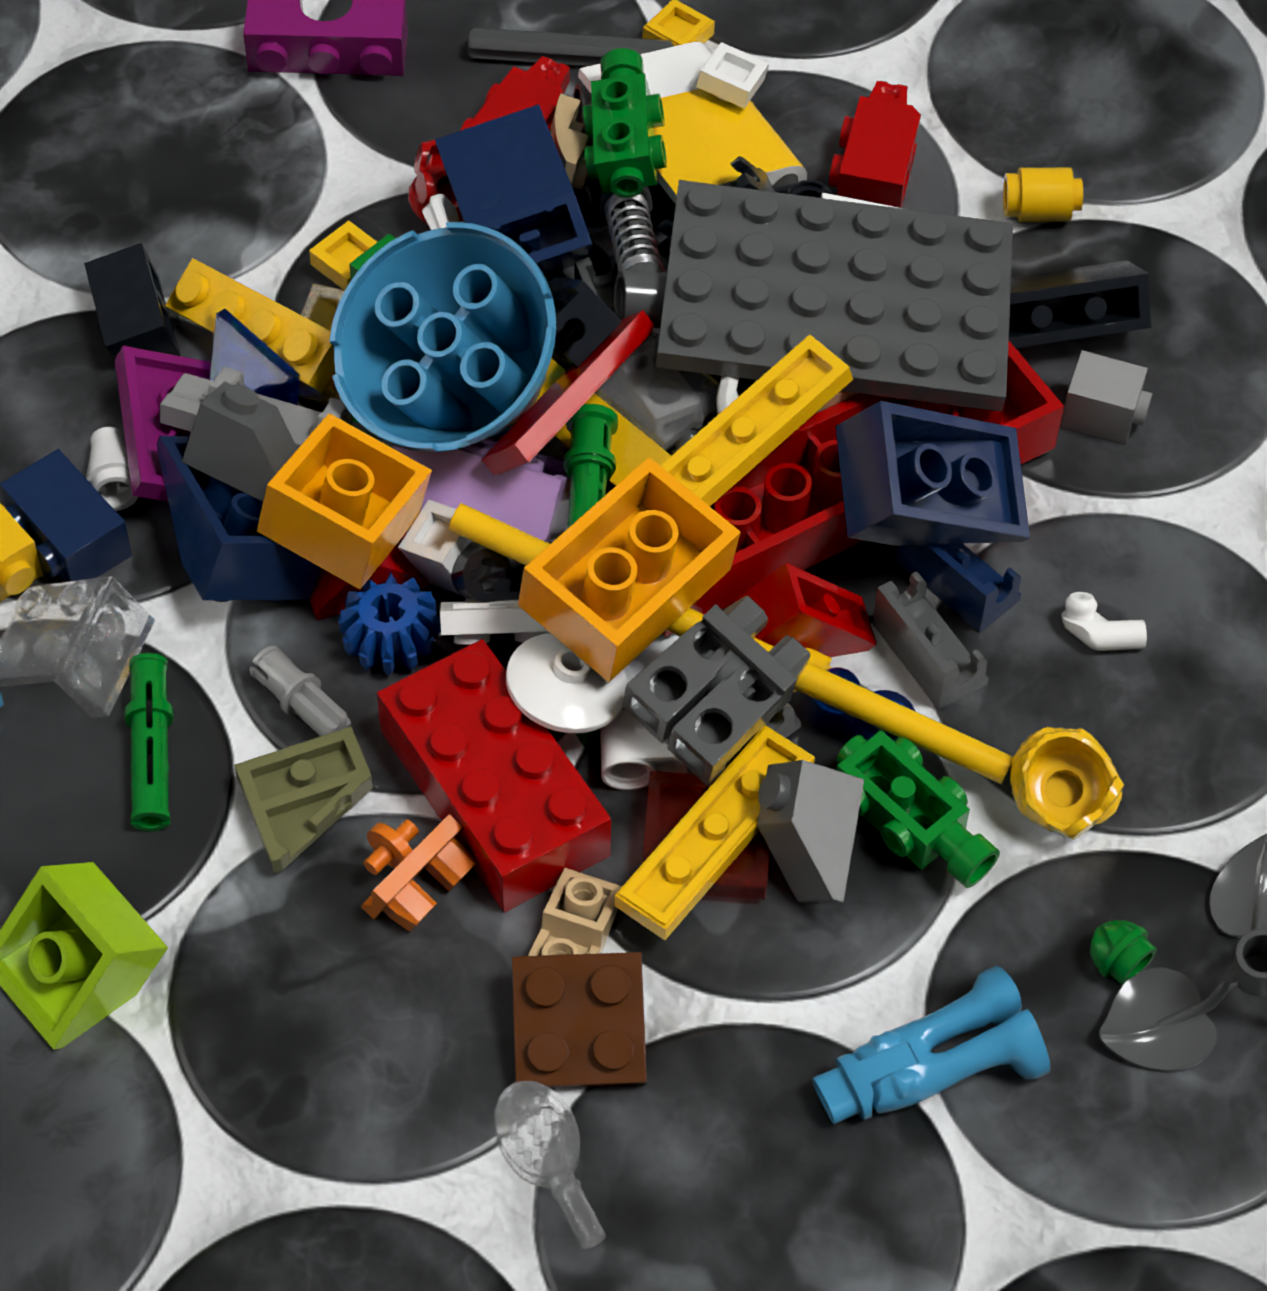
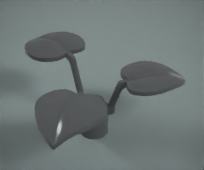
M1267 833L1250 842L1229 860L1217 876L1210 893L1209 909L1216 928L1228 937L1241 938L1237 944L1232 971L1224 974L1223 981L1203 1001H1200L1199 991L1194 981L1177 970L1165 967L1150 968L1131 977L1116 994L1108 1016L1099 1030V1038L1102 1044L1120 1059L1150 1071L1178 1072L1187 1070L1205 1060L1215 1048L1218 1039L1217 1029L1205 1013L1213 1010L1232 988L1238 986L1243 992L1252 996H1267Z

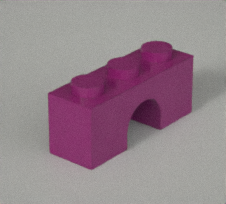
M302 0L247 1L243 37L248 72L404 76L408 35L406 0H352V6L348 13L332 21H318L306 16L303 13Z

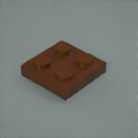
M642 952L512 957L516 1090L647 1084Z

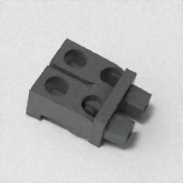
M749 596L742 597L724 611L715 604L703 615L701 621L688 629L625 686L622 707L661 743L670 736L668 750L706 786H709L725 769L726 763L749 739L759 732L776 712L778 713L791 700L796 681L806 668L810 658L809 651L794 637L786 635L769 652L753 639L766 627L768 617L764 610Z

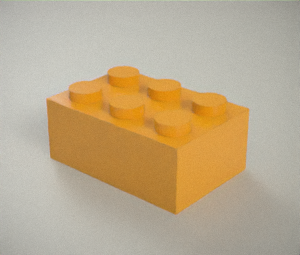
M648 457L524 567L518 606L606 681L610 682L730 571L741 532Z

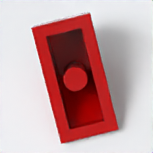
M788 563L779 567L734 600L736 602L744 596H749L764 610L768 617L766 627L755 638L772 646H775L788 635L794 637L804 648H811L826 656L836 657L869 651L877 645L861 596Z

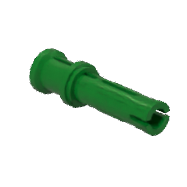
M584 404L566 423L567 430L571 433L570 450L566 452L563 459L564 471L570 478L571 484L567 529L606 495L607 481L611 479L616 470V458L611 453L612 435L618 429V416L612 409L603 405Z

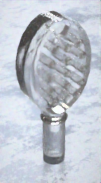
M520 1081L511 1084L500 1095L495 1109L496 1137L503 1157L511 1169L523 1180L532 1185L551 1188L553 1191L552 1197L561 1206L583 1249L598 1245L605 1239L606 1234L581 1189L580 1180L576 1179L574 1174L580 1160V1135L571 1109L562 1097L548 1086L535 1081Z

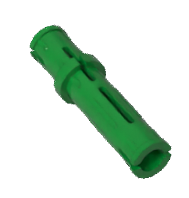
M141 653L129 660V671L131 673L130 703L124 709V721L131 728V826L135 829L149 832L159 831L170 825L168 803V727L173 723L174 709L172 704L167 701L166 672L168 670V661L164 656L156 653ZM147 699H150L152 702V728H147L146 726ZM148 739H151L152 742H151V743H147V740H148ZM148 754L152 755L153 784L147 783Z

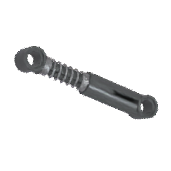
M577 83L573 98L581 101L576 121L584 124L583 133L587 134L583 106L592 104V95L584 84ZM588 138L586 147L593 146V138ZM593 179L592 184L599 215L609 225L613 251L618 265L619 273L616 278L614 292L615 314L622 320L644 310L655 326L653 328H660L667 272L660 261V253L650 219V213L653 208L650 188L646 186L639 195L623 198L615 195L613 192L603 193L599 179Z

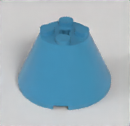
M447 222L445 228L433 229L420 234H416L412 230L399 236L378 250L363 264L346 287L336 309L331 327L330 343L334 346L336 372L332 376L341 400L354 418L372 434L392 445L408 450L421 452L449 451L469 446L488 437H500L506 434L535 404L542 385L546 380V373L552 358L556 336V312L549 285L536 262L521 246L504 234L485 226L473 223Z

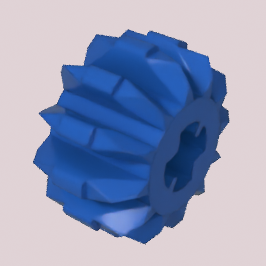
M390 572L383 584L377 585L368 579L362 587L363 592L348 591L347 598L345 599L346 609L341 610V615L338 617L339 631L343 634V645L348 656L359 657L360 665L363 666L365 672L378 664L383 665V670L388 677L394 671L395 665L400 664L414 672L418 663L417 657L432 658V652L435 649L434 639L439 638L438 634L441 633L440 616L437 615L436 601L431 591L420 592V586L414 577L400 585L397 584L396 578Z

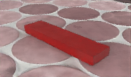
M644 310L622 319L621 324L579 367L570 366L488 451L481 460L493 476L496 474L501 475L530 462L650 335L655 325Z

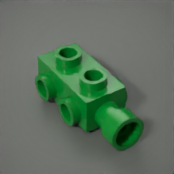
M617 48L607 52L600 61L601 80L591 81L592 104L583 106L588 138H593V146L585 147V161L590 180L599 179L603 193L613 192L619 197L630 198L639 195L646 186L657 185V169L667 168L663 136L655 135L654 128L665 126V116L660 93L652 95L650 93L641 55L632 49Z
M880 730L868 741L863 736L857 735L849 740L840 750L836 758V763L838 764L837 771L864 779L858 817L862 816L880 832L882 840L894 854L900 857L906 856L921 870L940 856L948 863L947 871L965 888L976 885L993 868L1000 856V851L982 834L973 836L966 829L970 808L966 806L968 799L964 790L952 778L943 776L937 780L922 767V755L910 740L898 737L893 741Z

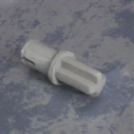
M277 646L266 647L254 657L252 662L257 666H250V675L275 695L280 701L281 710L287 715H298L319 736L351 726V721L347 717L346 712L321 690L320 679L313 673L305 674Z

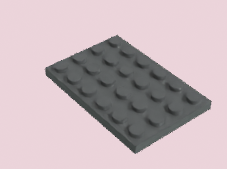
M679 180L655 367L758 380L810 334L850 367L853 380L841 391L1002 412L1007 391L1013 223Z

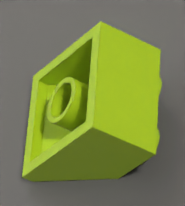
M94 862L41 866L0 929V986L53 1050L61 1049L135 997L168 949V946Z

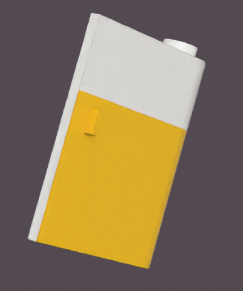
M691 42L640 54L643 58L644 73L651 95L660 93L665 116V126L654 128L655 135L663 136L667 156V168L657 169V181L674 203H676L679 180L732 186L737 182L736 179L742 175L730 164L738 156L745 158L756 168H761L765 171L773 188L807 180V172L803 165L751 100L744 109L696 87L701 69L713 54L706 44ZM600 64L579 69L578 77L590 93L591 81L601 80Z

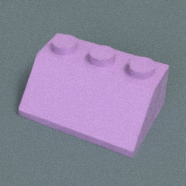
M488 437L466 447L442 452L413 451L393 445V449L432 470L421 510L428 499L457 509L460 503H463L541 540L557 539L567 525L571 484L570 478L564 471L563 459L538 452L530 462L501 475L496 474L493 476L481 460L499 441Z

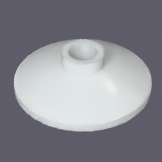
M551 633L541 634L523 642L513 652L508 662L506 686L512 701L525 716L545 728L564 733L591 732L611 723L623 709L622 703L625 686L628 683L624 669L608 682Z

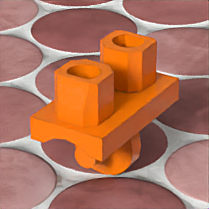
M449 814L412 850L408 843L419 833V830L410 820L406 819L396 830L380 822L375 824L367 832L368 842L374 852L363 864L373 875H377L387 864L394 868V870L371 892V896L361 905V908L372 919H375L383 911L393 921L411 932L437 904L414 879L426 869L450 892L476 864L465 847L455 838L462 829V826Z

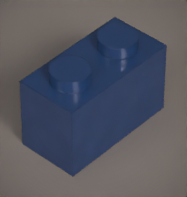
M59 448L0 483L6 506L5 509L34 540L43 570L51 578L59 575L73 592L132 556L125 521Z

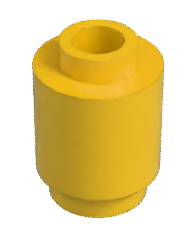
M1071 167L1018 168L1017 173H1005L1003 182V211L1005 217H1017L1018 222H1070L1073 211L1082 210L1083 181L1082 178H1073Z

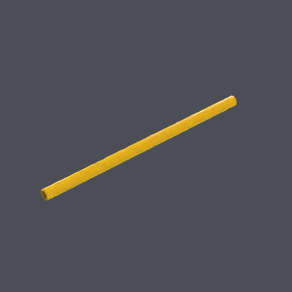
M463 503L459 504L449 524V531L525 566L550 545L548 542ZM689 608L666 631L681 637L688 629L701 621L704 614ZM755 637L753 638L767 652L774 647ZM809 662L796 681L794 690L894 736L907 738L914 745L996 783L1002 784L1012 763L1013 756Z

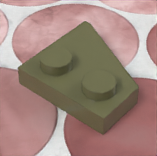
M352 727L234 765L237 780L273 873L283 871L373 788L372 775Z

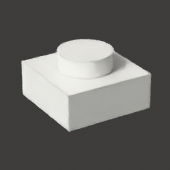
M721 42L701 69L696 87L715 95L723 101L731 102L745 109L765 80L769 63Z

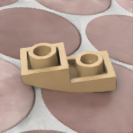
M560 94L550 133L572 188L583 191L588 179L584 157L588 136L583 133L584 124L576 121L581 100Z
M564 868L543 911L541 930L528 956L602 953L618 910L614 906V896L622 886Z

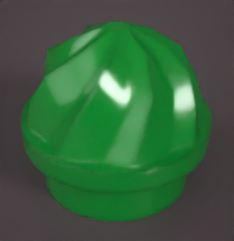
M1113 920L1098 926L1091 940L1090 955L1094 964L1099 969V973L1105 979L1112 976L1123 986L1131 977L1143 971L1157 953V948L1147 940L1149 932L1143 926L1139 927L1133 922L1125 920Z

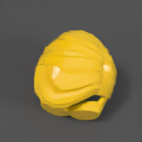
M1046 727L1034 732L1020 745L1012 758L1010 766L1012 794L1020 813L1040 827L1050 832H1058L1072 840L1079 838L1094 825L1103 823L1116 813L1122 799L1124 783L1119 777L1110 757L1093 735L1082 728Z

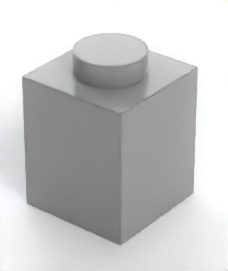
M1082 350L1067 393L1060 427L1126 445L1132 424L1143 426L1153 394L1143 391L1148 368Z

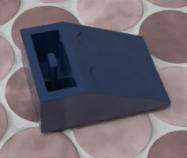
M539 104L435 139L463 223L485 226L509 237L521 246L536 262L544 276L574 266V260L586 257L593 260L592 241Z

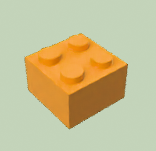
M328 413L267 484L257 532L354 587L361 589L418 517L432 470Z

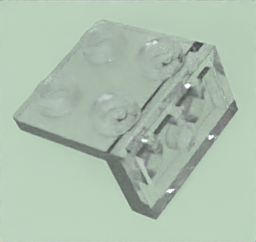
M113 576L31 586L17 600L15 612L0 639V687L56 682L92 718L109 716L130 674L129 660L140 653L155 619Z

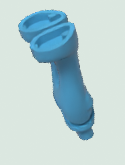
M996 965L980 973L972 990L964 996L925 1017L890 1031H885L880 1035L872 1036L868 1043L859 1046L852 1054H844L835 1058L836 1068L813 1077L812 1081L831 1122L836 1124L857 1114L863 1121L871 1118L872 1107L878 1114L917 1104L944 1091L957 1082L991 1067L1009 1064L1025 1080L1038 1079L1050 1073L1051 1067L1044 1040L1029 1009L1021 1011L1022 1003L1017 986L1007 972ZM988 1024L996 1025L947 1051L940 1053L931 1052L940 1044L961 1034L985 1027Z

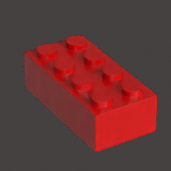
M484 639L377 692L381 733L440 820L443 821L450 814L462 826V829L455 838L465 847L476 862L473 867L503 913L556 886L564 868L582 872L611 856V817L549 730L530 720L516 707L507 690L506 670Z

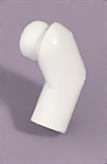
M1074 592L1065 599L1066 610L1061 613L1064 627L1089 648L1097 651L1145 649L1147 633L1144 620L1108 621L1096 612L1097 602L1092 594L1086 592Z

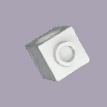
M428 499L398 548L419 573L427 578L429 584L459 594L451 580L453 565L462 551L469 547L482 545L449 531V524L456 509ZM481 565L480 569L472 571V581L482 583L488 577L493 567Z

